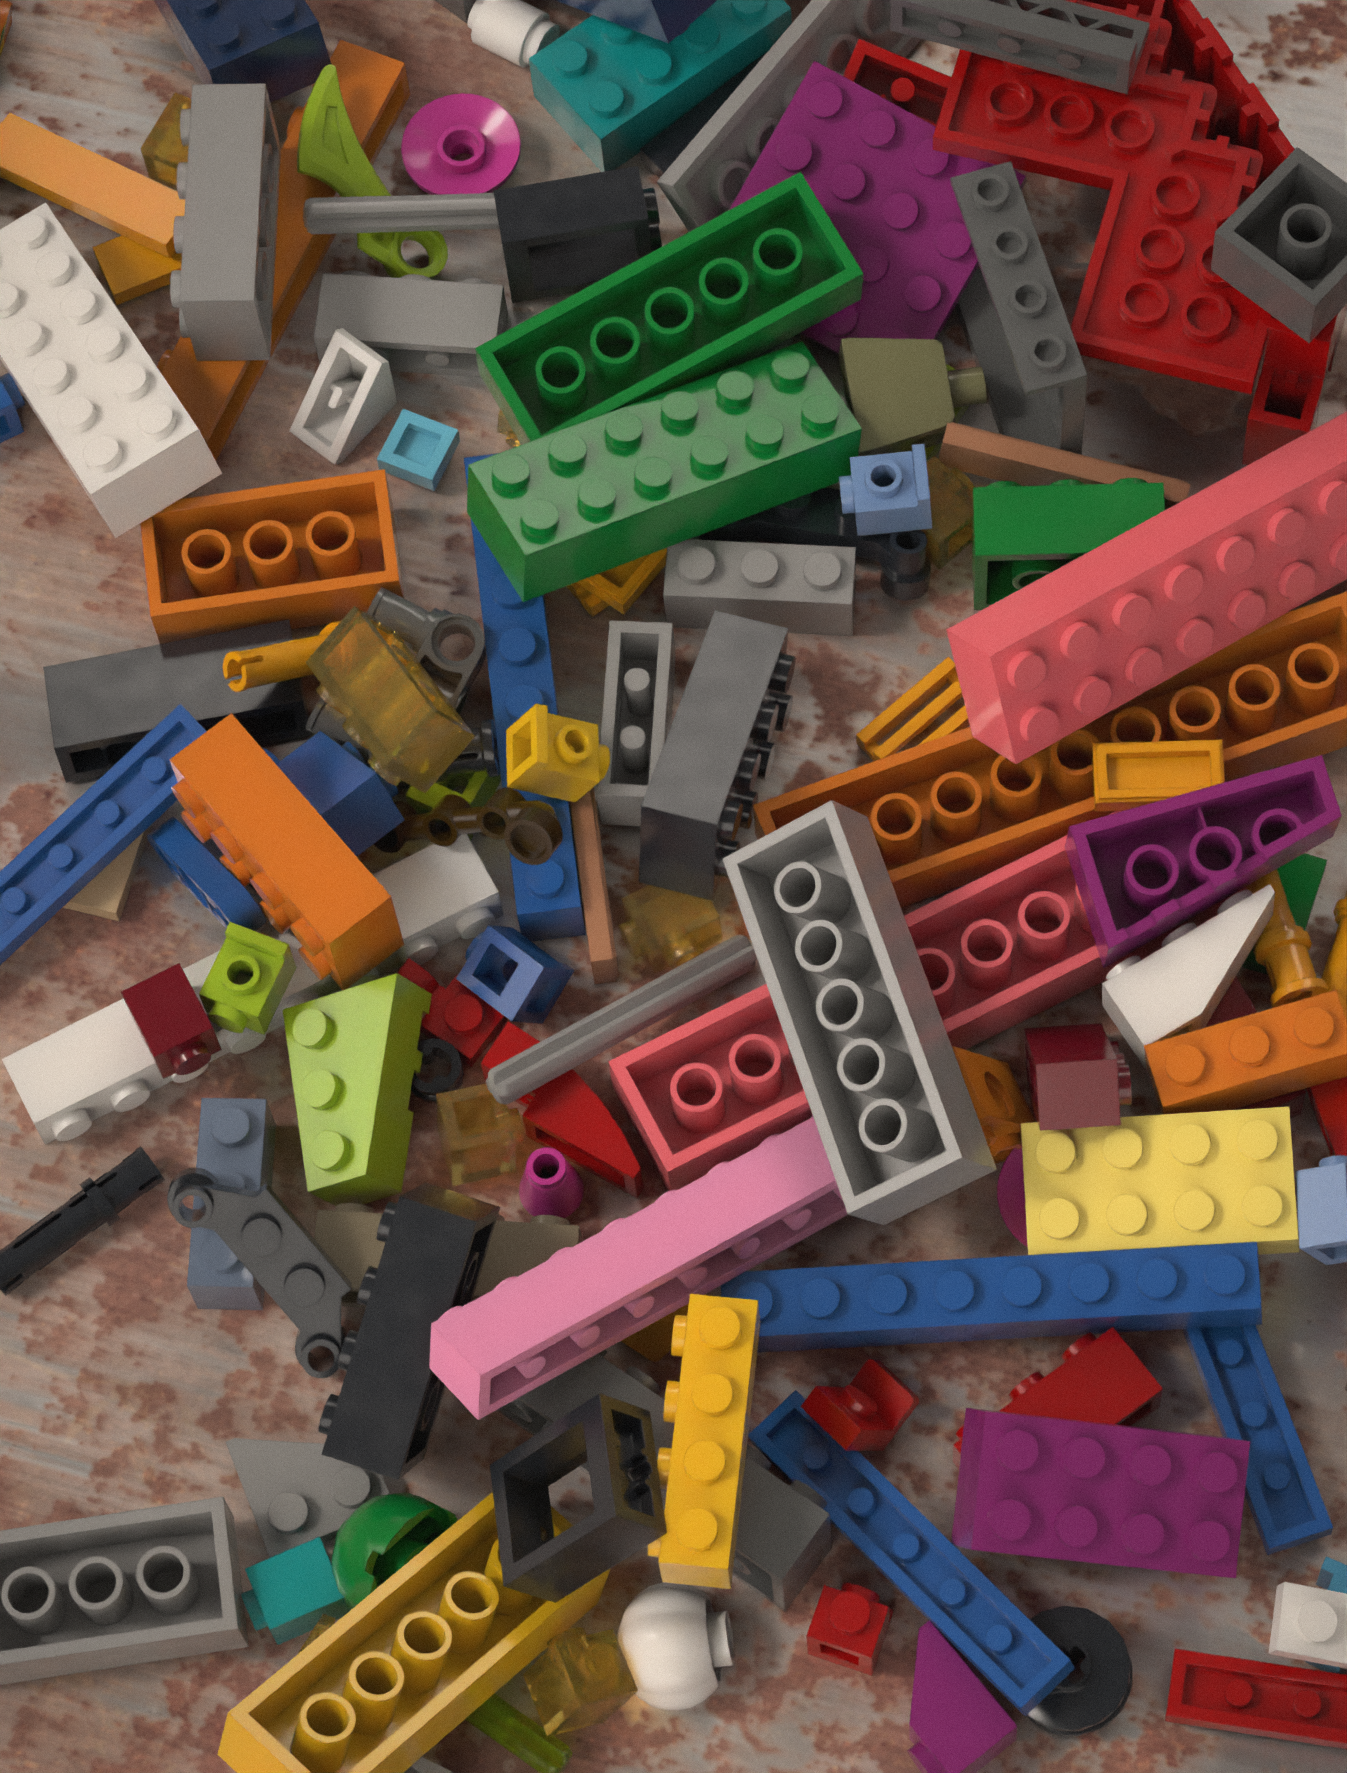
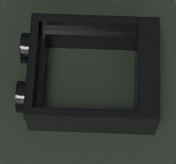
M638 166L493 190L512 303L579 292L662 247L654 187L642 188Z
M598 1393L490 1464L504 1587L556 1603L667 1533L649 1410ZM588 1461L594 1513L554 1537L548 1486Z

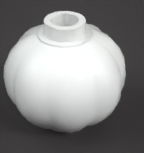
M663 1582L647 1587L638 1593L625 1608L618 1633L607 1634L606 1636L607 1657L611 1674H624L638 1698L648 1705L662 1710L688 1709L702 1703L720 1686L722 1681L721 1667L735 1665L734 1638L728 1612H714L709 1595L692 1585Z

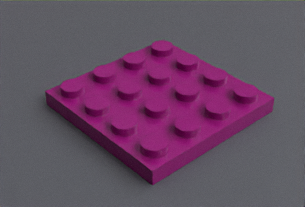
M813 61L729 210L801 172L862 270L863 283L861 300L800 332V334L838 356L841 339L937 340L979 266L950 183V178L992 167L996 164L933 150V134L936 128L934 125L824 65ZM1014 170L1022 191L1027 178L1022 173Z

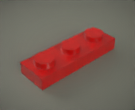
M1175 1648L1165 1721L1347 1749V1675Z

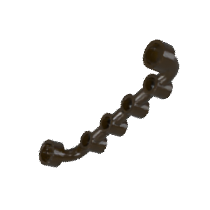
M503 787L498 789L484 806L471 807L461 796L449 794L442 797L429 813L417 814L415 809L409 804L402 801H394L404 821L373 845L386 853H396L407 841L429 839L438 846L447 847L454 844L462 834L483 832V834L491 839H504L509 852L519 861L529 865H540L545 863L559 847L563 839V832L552 806L542 801H526L517 790ZM251 883L245 887L250 893L260 896Z

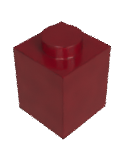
M180 963L121 991L129 1013L163 1079L175 1073L177 1075L193 1073L204 1067L211 1060V1055L222 1050L213 1026Z

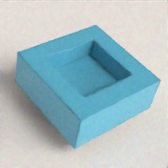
M402 409L377 457L379 470L385 469V472L435 491L460 442L459 431L453 427Z

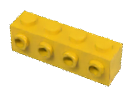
M690 1294L687 1316L675 1315L671 1355L682 1357L680 1381H667L663 1414L664 1422L675 1423L672 1448H659L657 1459L660 1487L667 1490L664 1509L667 1533L648 1544V1556L659 1557L658 1563L662 1582L731 1589L760 1333L758 1300Z

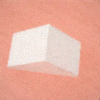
M343 328L335 330L289 432L334 465L342 463L397 403L389 361Z

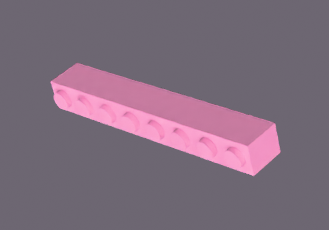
M813 1115L810 1119L782 1134L769 1136L758 1147L730 1162L725 1161L717 1164L705 1176L681 1189L667 1191L655 1203L631 1216L610 1222L601 1232L573 1247H565L558 1250L546 1262L522 1275L506 1278L492 1291L472 1302L449 1309L437 1321L431 1323L429 1368L473 1416L479 1420L689 1303L690 1294L704 1295L848 1215Z

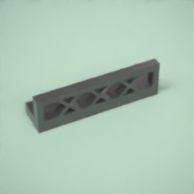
M890 0L891 31L1128 94L1150 28V23L1066 0Z

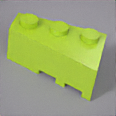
M398 973L282 1010L307 1190L309 1193L335 1206L343 1203L366 1204L402 1193L414 1114L408 1110L413 1073H420L423 1053L417 1050L422 1014H429L432 994Z

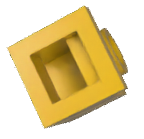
M536 703L506 730L507 787L570 802L579 800L603 780L609 768L610 751L607 745L599 744L598 724L548 713V706Z

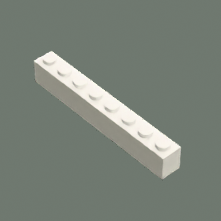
M467 834L460 835L451 846L442 847L433 844L373 874L392 897L404 945L349 988L381 978V976L403 966L408 958L421 965L434 957L439 947L459 937L463 939L474 938L485 931L488 925H494L495 919L503 916L499 892ZM270 925L258 931V933L289 944L297 967L265 1035L245 1028L243 1033H234L219 1027L209 1019L222 1049L211 1055L209 1062L229 1052L241 1054L257 1047L264 1041L267 1033L284 1025L283 1009L342 991L330 975L320 980L310 970L298 952L302 945L290 929L281 934L273 925ZM219 951L183 969L203 1009L204 1006L199 993ZM239 972L234 984H245L252 977ZM124 999L2 1059L44 1144L55 1139L67 1141L76 1138L91 1127L93 1120L113 1110L125 1112L134 1109L149 1098L151 1091L171 1081L183 1083L194 1079L208 1067L207 1063L204 1067L187 1075H177L175 1073L163 1079L129 1013Z

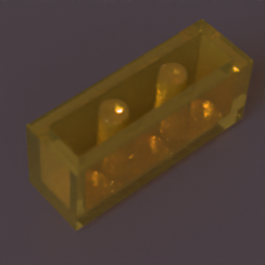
M356 606L348 612L306 661V664L321 683L316 689L319 696L333 709L344 714L346 720L342 724L343 729L357 743L371 751L373 755L369 758L368 763L383 779L392 785L397 786L403 780L426 793L475 737L397 632Z

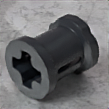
M493 719L483 720L480 727L451 731H442L439 726L428 728L430 764L435 783L446 782L449 775L486 771L489 777L500 775L497 734Z

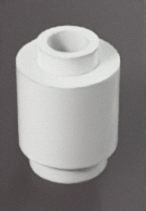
M476 0L469 13L467 22L468 27L472 29L471 39L474 44L521 67H527L529 65V58L558 39L560 33L559 26L550 21L548 13L522 0Z

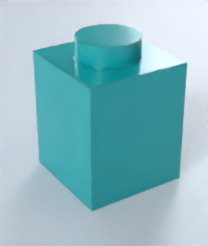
M320 1537L245 1568L252 1586L251 1590L241 1594L255 1630L259 1631L268 1627L277 1645L342 1618L351 1610L346 1605L344 1596L337 1588L332 1572V1563Z

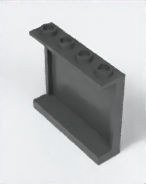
M1010 161L951 177L950 183L980 265V269L975 271L955 308L976 367L981 366L983 369L987 399L999 434L1082 455L1087 372L1012 163Z

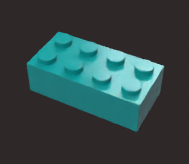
M717 0L693 21L683 34L675 37L669 44L592 15L529 58L534 97L601 172L615 170L640 153L641 147L754 60L769 51L792 24L791 8L784 0Z

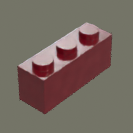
M1102 1023L1024 1028L1027 1092L1039 1130L1121 1125L1120 1106L1131 1105L1130 1070L1129 1065H1125L1123 1052H1119L1118 1040L1109 1041Z

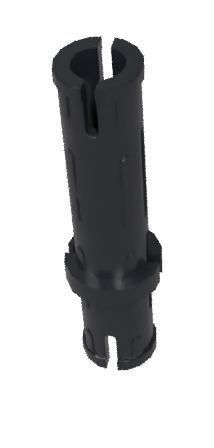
M141 1146L123 1159L121 1163L110 1171L105 1172L93 1181L89 1177L79 1184L82 1189L0 1250V1290L5 1296L24 1283L23 1281L34 1273L43 1269L72 1248L92 1231L94 1232L105 1223L109 1226L120 1220L118 1213L144 1193L165 1181L158 1168Z

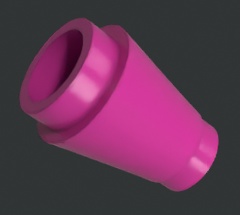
M544 1147L535 1150L527 1160L519 1185V1197L523 1207L532 1216L553 1215L566 1218L579 1207L584 1194L583 1180L579 1172L556 1149Z

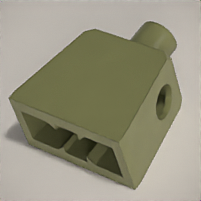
M841 339L838 359L846 406L862 428L858 456L912 451V445L924 444L925 448L943 442L947 423H955L954 408L987 402L986 384L982 367L947 371L943 345L939 340Z

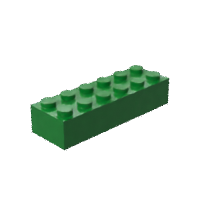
M799 172L476 347L479 374L522 445L755 358L861 300L863 272L806 179Z
M801 341L468 464L467 513L519 597L525 602L838 483L839 476L851 475L850 457H858L862 428Z

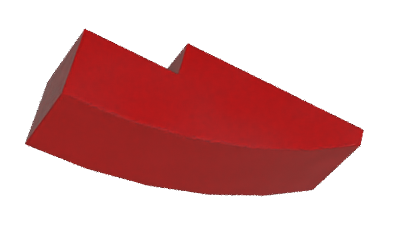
M508 1021L481 1062L485 1083L490 1069L536 1045L540 1041ZM573 1069L515 1100V1102L527 1108L522 1117L528 1138L544 1147L556 1149L567 1160L638 1199L644 1189L641 1167L625 1135L603 1102Z

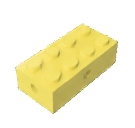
M1289 1107L1120 1117L1121 1125L1042 1131L1039 1130L1037 1122L1021 1123L1028 1255L1257 1242L1258 1255L1299 1252Z

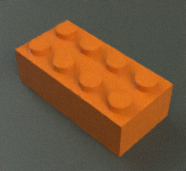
M385 469L183 498L140 523L150 617L160 644L288 619L291 629L330 624L337 621L364 619L381 587L405 599L393 503Z
M232 713L169 759L178 782L171 789L185 809L181 812V816L187 826L202 843L212 838L224 854L219 858L222 865L244 887L250 883L253 885L263 899L258 903L263 914L279 933L283 934L288 929L294 933L302 945L298 949L300 956L320 980L330 975L342 990L348 989L404 945L391 895Z

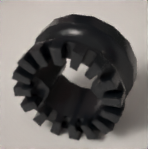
M430 1038L418 1042L417 1050L423 1053L421 1064H431L436 1056H439V1059L445 1058L448 1063H451L452 1067L447 1077L437 1075L432 1083L423 1082L417 1077L416 1073H413L411 1091H413L417 1098H422L424 1102L430 1103V1101H435V1103H440V1100H449L451 1095L457 1094L458 1088L463 1084L464 1071L460 1054L452 1044L442 1039Z

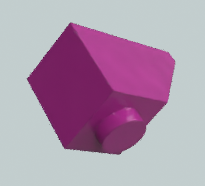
M929 1620L919 1628L909 1721V1739L914 1745L907 1752L922 1773H976L1016 1741L1017 1725Z

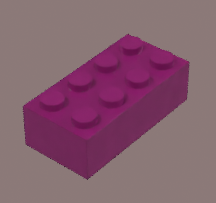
M966 1408L951 1543L977 1551L1236 1578L1250 1441L1222 1436Z

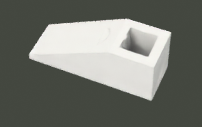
M1270 884L1254 894L1250 890L1236 893L1218 908L1217 916L1198 927L1195 923H1188L1177 928L1162 942L1163 948L1142 960L1139 956L1129 957L1117 964L1107 974V981L1102 983V1006L1144 1068L1147 1067L1144 1045L1205 1028L1273 915L1275 891Z

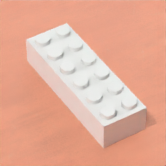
M45 202L0 229V360L11 374L16 385L115 538L221 475L222 472L200 430L47 203Z

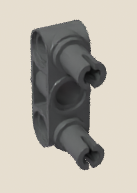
M381 587L374 597L365 619L414 645L412 652L417 654L415 659L408 665L400 678L382 720L375 717L371 722L325 697H321L308 719L306 730L315 735L322 731L340 746L346 742L351 743L362 755L369 767L377 763L389 775L397 789H407L412 785L429 756L428 728L439 726L442 731H451L459 718L469 696L470 689L483 667L486 658L485 640L479 623L470 616L460 613L453 614L446 609L441 611L437 608L429 612ZM459 633L467 635L475 644L474 651L469 657L464 660L453 661L442 655L439 649L446 637ZM400 742L408 744L416 753L414 762L403 771H392L382 765L380 758L387 746Z

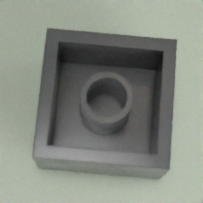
M1297 147L1215 231L1211 270L1308 343L1347 304V183Z

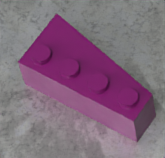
M1322 755L1069 826L1065 849L1103 968L1332 838L1342 814Z

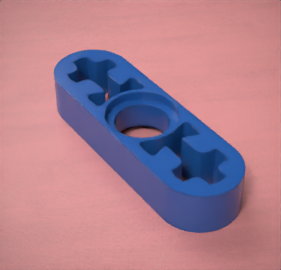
M172 816L147 835L152 848L169 871L226 929L229 922L253 931H257L267 923L262 910L245 887L175 817Z

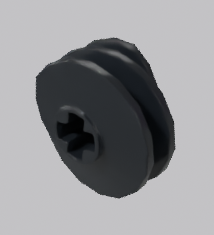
M1060 1606L1039 1612L1030 1621L1071 1660L1074 1666L1080 1660H1083L1080 1668L1084 1677L1075 1684H1071L1066 1677L1061 1684H1058L1026 1716L1039 1728L1059 1736H1086L1107 1727L1124 1709L1133 1685L1132 1660L1124 1639L1109 1620L1086 1608Z

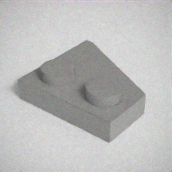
M241 1438L226 1441L270 1558L317 1537L321 1538L323 1544L336 1539L340 1526L357 1508L375 1496L390 1494L381 1474L322 1455L324 1444Z

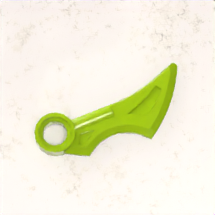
M331 64L326 65L312 88L303 113L298 140L297 172L324 182L341 197L391 196L368 160L353 130L341 94L336 67ZM439 231L357 233V248L382 263L391 278H401L405 275L417 274L432 280L445 267L448 259V246ZM404 241H416L426 249L429 260L427 267L422 269L414 268L404 260L401 253V245Z

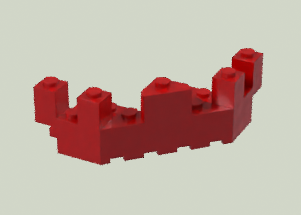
M1066 0L1150 23L1149 35L1128 94L960 49L933 134V150L996 165L1011 161L1014 169L1110 190L1070 327L1080 355L1251 395L1265 347L1263 366L1248 416L1242 464L1249 465L1315 429L1327 371L1331 372L1345 322L1347 304L1308 343L1211 270L1215 231L1295 149L1280 129L1279 118L1254 82L1249 84L1234 63L1233 52L1208 17L1203 19L1191 0Z

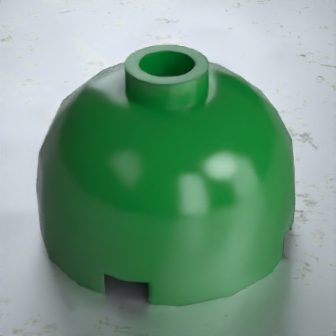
M407 1492L375 1496L357 1508L340 1526L332 1554V1572L337 1588L344 1596L346 1605L353 1609L458 1521L456 1515L423 1497Z

